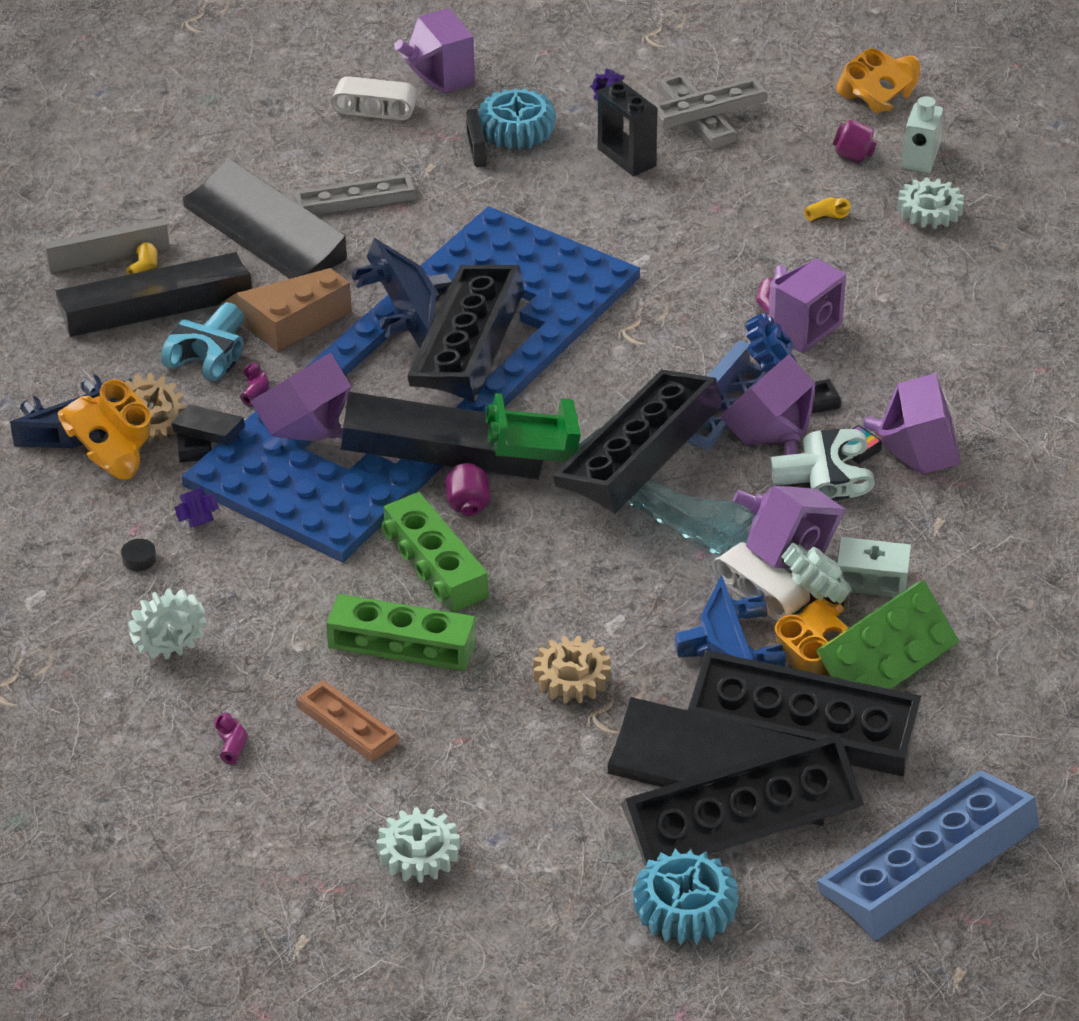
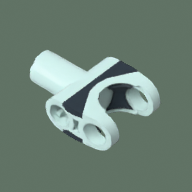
M830 429L809 433L803 439L805 453L770 457L773 485L780 486L810 482L811 489H818L833 501L853 498L868 493L875 485L873 472L866 468L843 463L846 460L852 459L853 456H857V454H862L867 449L868 444L865 434L855 429ZM849 441H859L858 444L847 445ZM858 480H867L861 484H853Z

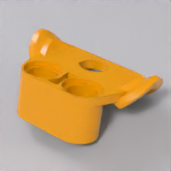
M866 49L845 66L836 84L837 92L847 99L862 98L875 114L884 111L890 112L894 108L889 102L892 98L902 91V95L906 99L911 95L921 74L920 62L917 57L912 55L894 59L878 49ZM887 80L892 83L894 88L886 89L882 87L879 81Z
M118 379L108 380L101 386L100 396L95 398L91 396L80 397L58 412V418L69 437L75 435L90 451L87 453V456L92 462L120 480L131 479L136 474L140 465L139 449L150 435L151 412L126 383ZM111 398H117V399H120L121 401H119V402H110L109 399H111ZM132 421H138V422H141L142 424L135 426V425H131L130 422H132ZM95 429H101L107 432L108 439L103 443H95L91 441L89 434Z
M823 598L822 600L817 599L800 613L786 615L777 621L775 625L777 643L782 644V651H785L786 662L794 669L830 676L816 650L828 642L824 638L827 633L833 631L842 633L849 628L836 617L845 610L841 604H832Z

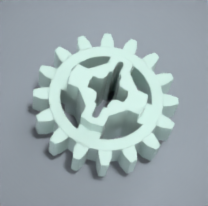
M924 178V181L921 182L915 179L912 185L905 184L904 189L899 191L897 210L902 212V218L910 217V224L920 222L922 228L927 224H931L934 229H937V226L940 224L947 227L949 226V220L957 222L958 216H962L964 195L960 194L959 188L951 189V182L941 184V180L938 178L935 182H930L928 178Z
M793 542L781 556L784 559V563L790 566V570L793 571L791 573L793 575L792 579L819 600L828 596L833 602L837 601L841 604L853 590L849 587L850 584L842 579L843 572L841 571V566L816 547L806 550L800 544L797 545Z
M166 589L165 595L161 597L154 592L152 593V601L141 600L142 609L132 610L131 614L134 620L128 622V627L131 631L129 633L134 646L138 647L141 654L149 652L153 659L159 653H163L164 658L169 659L173 651H176L180 656L183 654L182 648L185 646L194 648L193 639L203 638L204 634L201 628L207 627V621L204 617L206 613L201 602H198L194 594L187 597L183 589L178 591L176 595L172 594L171 589Z
M416 807L413 810V815H407L403 810L399 811V820L389 817L386 819L387 828H379L378 830L379 839L376 841L377 855H380L381 866L389 865V874L391 876L402 872L403 881H407L413 875L421 883L424 880V875L428 874L434 880L438 879L439 869L449 872L451 870L450 862L458 861L460 837L456 831V824H448L447 815L445 814L438 818L434 817V809L430 808L426 814H420L419 808Z

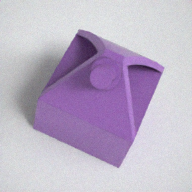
M449 8L419 16L409 44L401 39L396 41L394 45L395 50L402 53L405 62L410 68L435 89L447 93L475 85L474 36Z
M817 258L788 272L785 265L777 266L775 268L776 276L770 283L769 317L773 318L774 323L781 325L785 334L791 338L794 349L801 353H804L843 323L846 274Z
M329 353L250 402L272 436L307 441H318L327 437L342 439L343 425H341L339 417L352 386L333 355Z
M788 354L719 417L745 446L781 443V446L784 447L785 455L798 454L797 446L800 445V438L806 432L812 412L815 383Z
M936 373L897 384L884 418L876 419L868 416L864 420L863 426L865 429L875 432V435L880 437L882 444L892 454L922 475L961 464L953 419Z
M773 486L765 494L760 495L756 493L754 496L738 489L733 500L734 503L748 508V512L754 514L746 547L774 568H791L784 563V559L781 556L793 542L797 545L800 544L806 550L816 547L825 554L846 510L818 489Z

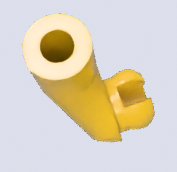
M829 197L806 207L804 214L808 221H813L823 216L841 219L849 214L851 204L845 198Z
M149 242L139 245L136 249L138 261L127 267L126 272L130 275L155 269L158 256L156 247Z

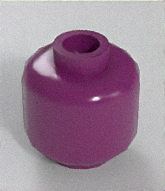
M848 120L845 124L840 123L832 145L836 146L835 151L839 156L860 163L864 160L865 156L872 157L878 141L873 139L874 130L872 127L855 120Z
M470 463L460 464L454 467L446 476L445 489L447 501L450 508L466 516H473L480 513L490 503L491 492L488 477L481 468Z

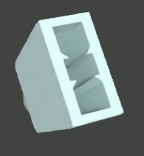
M920 97L912 108L906 125L901 169L930 173L942 140L944 112L942 107L935 106V100L932 97ZM918 141H924L926 144L919 146Z

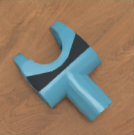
M226 302L218 308L205 325L189 320L180 321L165 341L161 355L162 365L174 369L188 361H203V377L210 381H218L230 371L242 354L243 338L234 333L244 322L243 312L235 304Z

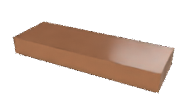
M325 680L320 681L297 698V707L372 763L399 743V735Z

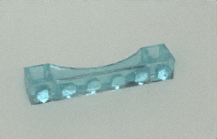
M600 427L598 430H596L594 433H592L590 436H588V437H587L585 440H583L581 443H579L578 450H579L595 433H597V432L601 429V427ZM651 478L627 502L632 507L639 509L661 524H665L682 534L685 538L691 539L718 556H721L740 542L747 544L754 514L749 513L748 510L732 501L694 498L668 489Z

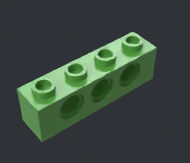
M420 492L383 506L384 521H382L381 526L385 537L389 541L393 540L398 546L402 558L412 563L420 580L426 581L430 585L435 598L439 602H444L451 612H456L488 598V572Z
M338 594L326 622L328 648L466 671L476 643L475 616Z

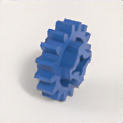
M760 313L747 320L748 323L745 324L748 332L745 335L751 342L748 351L750 356L757 361L762 371H767L768 373L788 354L796 361V358L791 353L794 348L791 338L785 334L779 323H774L772 317L768 318L766 313Z

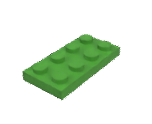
M922 580L818 648L816 652L831 677L892 689L960 641L926 582Z

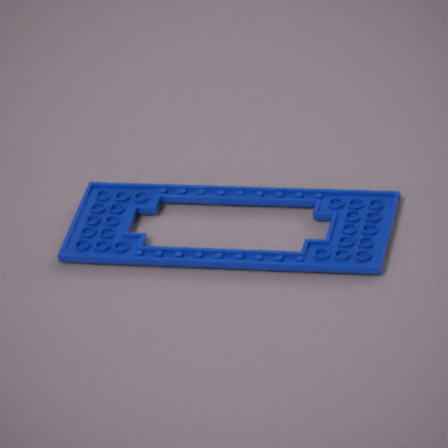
M486 207L421 266L428 276L447 273L452 282L460 265H519L525 290L522 298L530 301L519 311V319L521 322L538 330L485 379L475 403L464 399L455 408L486 413L487 405L493 404L495 393L502 394L505 408L640 278V267L492 207ZM389 295L385 296L307 366L331 353L345 376L388 338L385 337L387 329L381 330L380 319L399 314ZM255 411L244 421L246 427L228 446L223 444L216 445L183 474L182 484L192 491L204 488L206 495L215 494L217 503L343 563L381 527V523L384 521L383 506L416 493L444 465L400 459L397 463H394L378 455L365 454L353 467L347 469L304 449L312 441L272 436L257 411Z

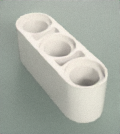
M344 77L337 84L331 98V105L334 110L341 114L406 120L412 115L419 94L413 85L405 82Z
M744 542L738 543L713 561L712 566L716 577L720 579L722 575L726 586L741 597L748 598L763 594V601H766L767 615L776 621L786 615H792L810 601L809 592L792 579L793 575L783 568L772 567L748 549Z

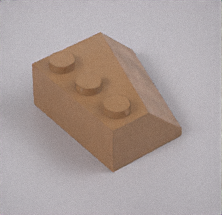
M331 268L239 292L220 303V306L226 302L238 306L245 317L242 325L277 352L352 312L350 282Z

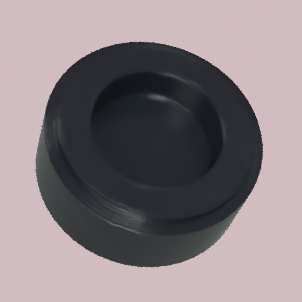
M147 539L130 540L121 549L123 565L133 571L146 570L152 567L157 559L155 545Z

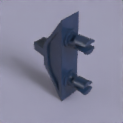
M374 238L366 256L371 265L353 268L352 279L353 281L359 280L357 288L377 282L382 283L399 314L380 319L381 330L387 329L385 337L409 331L420 349L433 322L435 301L441 295L447 293L452 282L447 273L428 276L422 266Z
M93 374L94 385L86 377L82 380L80 387L86 394L80 397L91 396L95 398L100 396V388L103 383L97 375ZM33 396L34 406L24 399L20 404V409L26 416L10 421L14 446L73 449L83 445L75 435L72 437L67 435L58 418L60 410L80 397L46 409L36 396ZM115 398L109 399L110 402L117 401ZM95 429L89 434V438L95 443H101V438L107 432Z

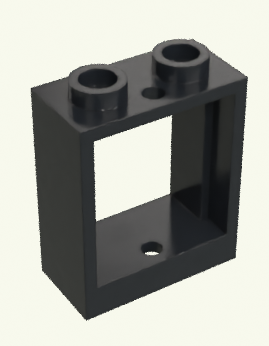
M622 80L598 90L597 149L633 177L656 167L658 108ZM624 117L629 120V135L623 131Z

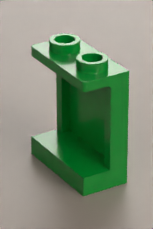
M495 393L493 404L487 405L486 424H490L488 438L489 442H494L496 456L567 462L578 451L581 432L573 399L561 398L557 415L505 410L503 396L499 393Z

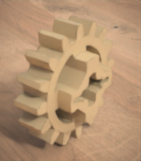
M148 373L146 380H143L139 374L135 375L133 383L126 380L124 383L132 389L147 407H149L151 402L154 403L150 410L151 428L147 442L151 443L154 436H157L163 442L166 439L167 433L174 436L176 433L173 432L171 423L186 408L185 404H181L184 397L183 393H174L176 384L172 383L168 386L164 384L165 376H161L156 381L152 373ZM132 421V422H130L131 425H135V426L142 424L141 422H138V421Z
M562 636L561 643L557 644L555 641L550 640L548 641L549 649L542 647L538 649V657L533 659L534 683H539L540 692L549 690V698L552 700L559 695L563 696V703H568L570 697H575L578 703H582L583 696L588 695L594 699L596 698V689L599 691L606 690V682L611 680L610 656H605V648L603 646L594 648L595 640L593 639L582 643L581 636H576L574 641H569L566 636Z

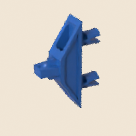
M722 575L701 614L700 626L675 634V650L678 657H704L705 651L708 650L783 667L786 666L785 651H782V644L754 650L748 646L739 623L741 618L767 617L766 601H763L764 595L742 598L736 601L733 597H730Z

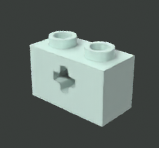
M841 537L838 564L842 568V579L850 584L849 587L853 589L851 591L853 593L896 597L906 590L911 545Z

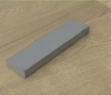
M683 74L657 81V90L666 100L699 92ZM720 114L687 122L711 149L737 142V132Z
M755 78L653 105L658 108L657 122L665 129L767 102L768 92Z
M410 174L293 192V201L314 215L416 200V191Z
M165 218L44 243L50 273L137 256L136 249L144 242L153 244L157 251L170 249L168 226Z

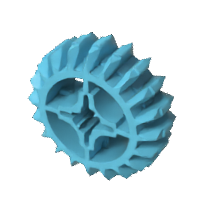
M514 88V90L509 91L503 89L502 93L493 92L492 97H485V101L480 104L479 119L483 135L487 138L488 143H495L496 147L506 146L507 150L511 147H516L520 150L521 147L531 149L533 144L541 145L542 141L549 140L550 135L554 133L556 112L552 100L547 99L545 94L539 95L537 90L530 92L527 88L523 90Z
M675 848L672 856L668 857L660 852L657 861L648 860L645 869L639 871L636 885L633 888L634 909L636 914L639 915L642 926H649L652 935L662 932L665 942L673 937L678 939L680 945L683 944L685 939H692L697 945L700 937H705L712 941L715 932L724 933L727 923H732L736 907H738V885L736 879L732 878L730 867H722L720 858L709 860L706 851L700 856L694 855L691 848L687 854H680Z

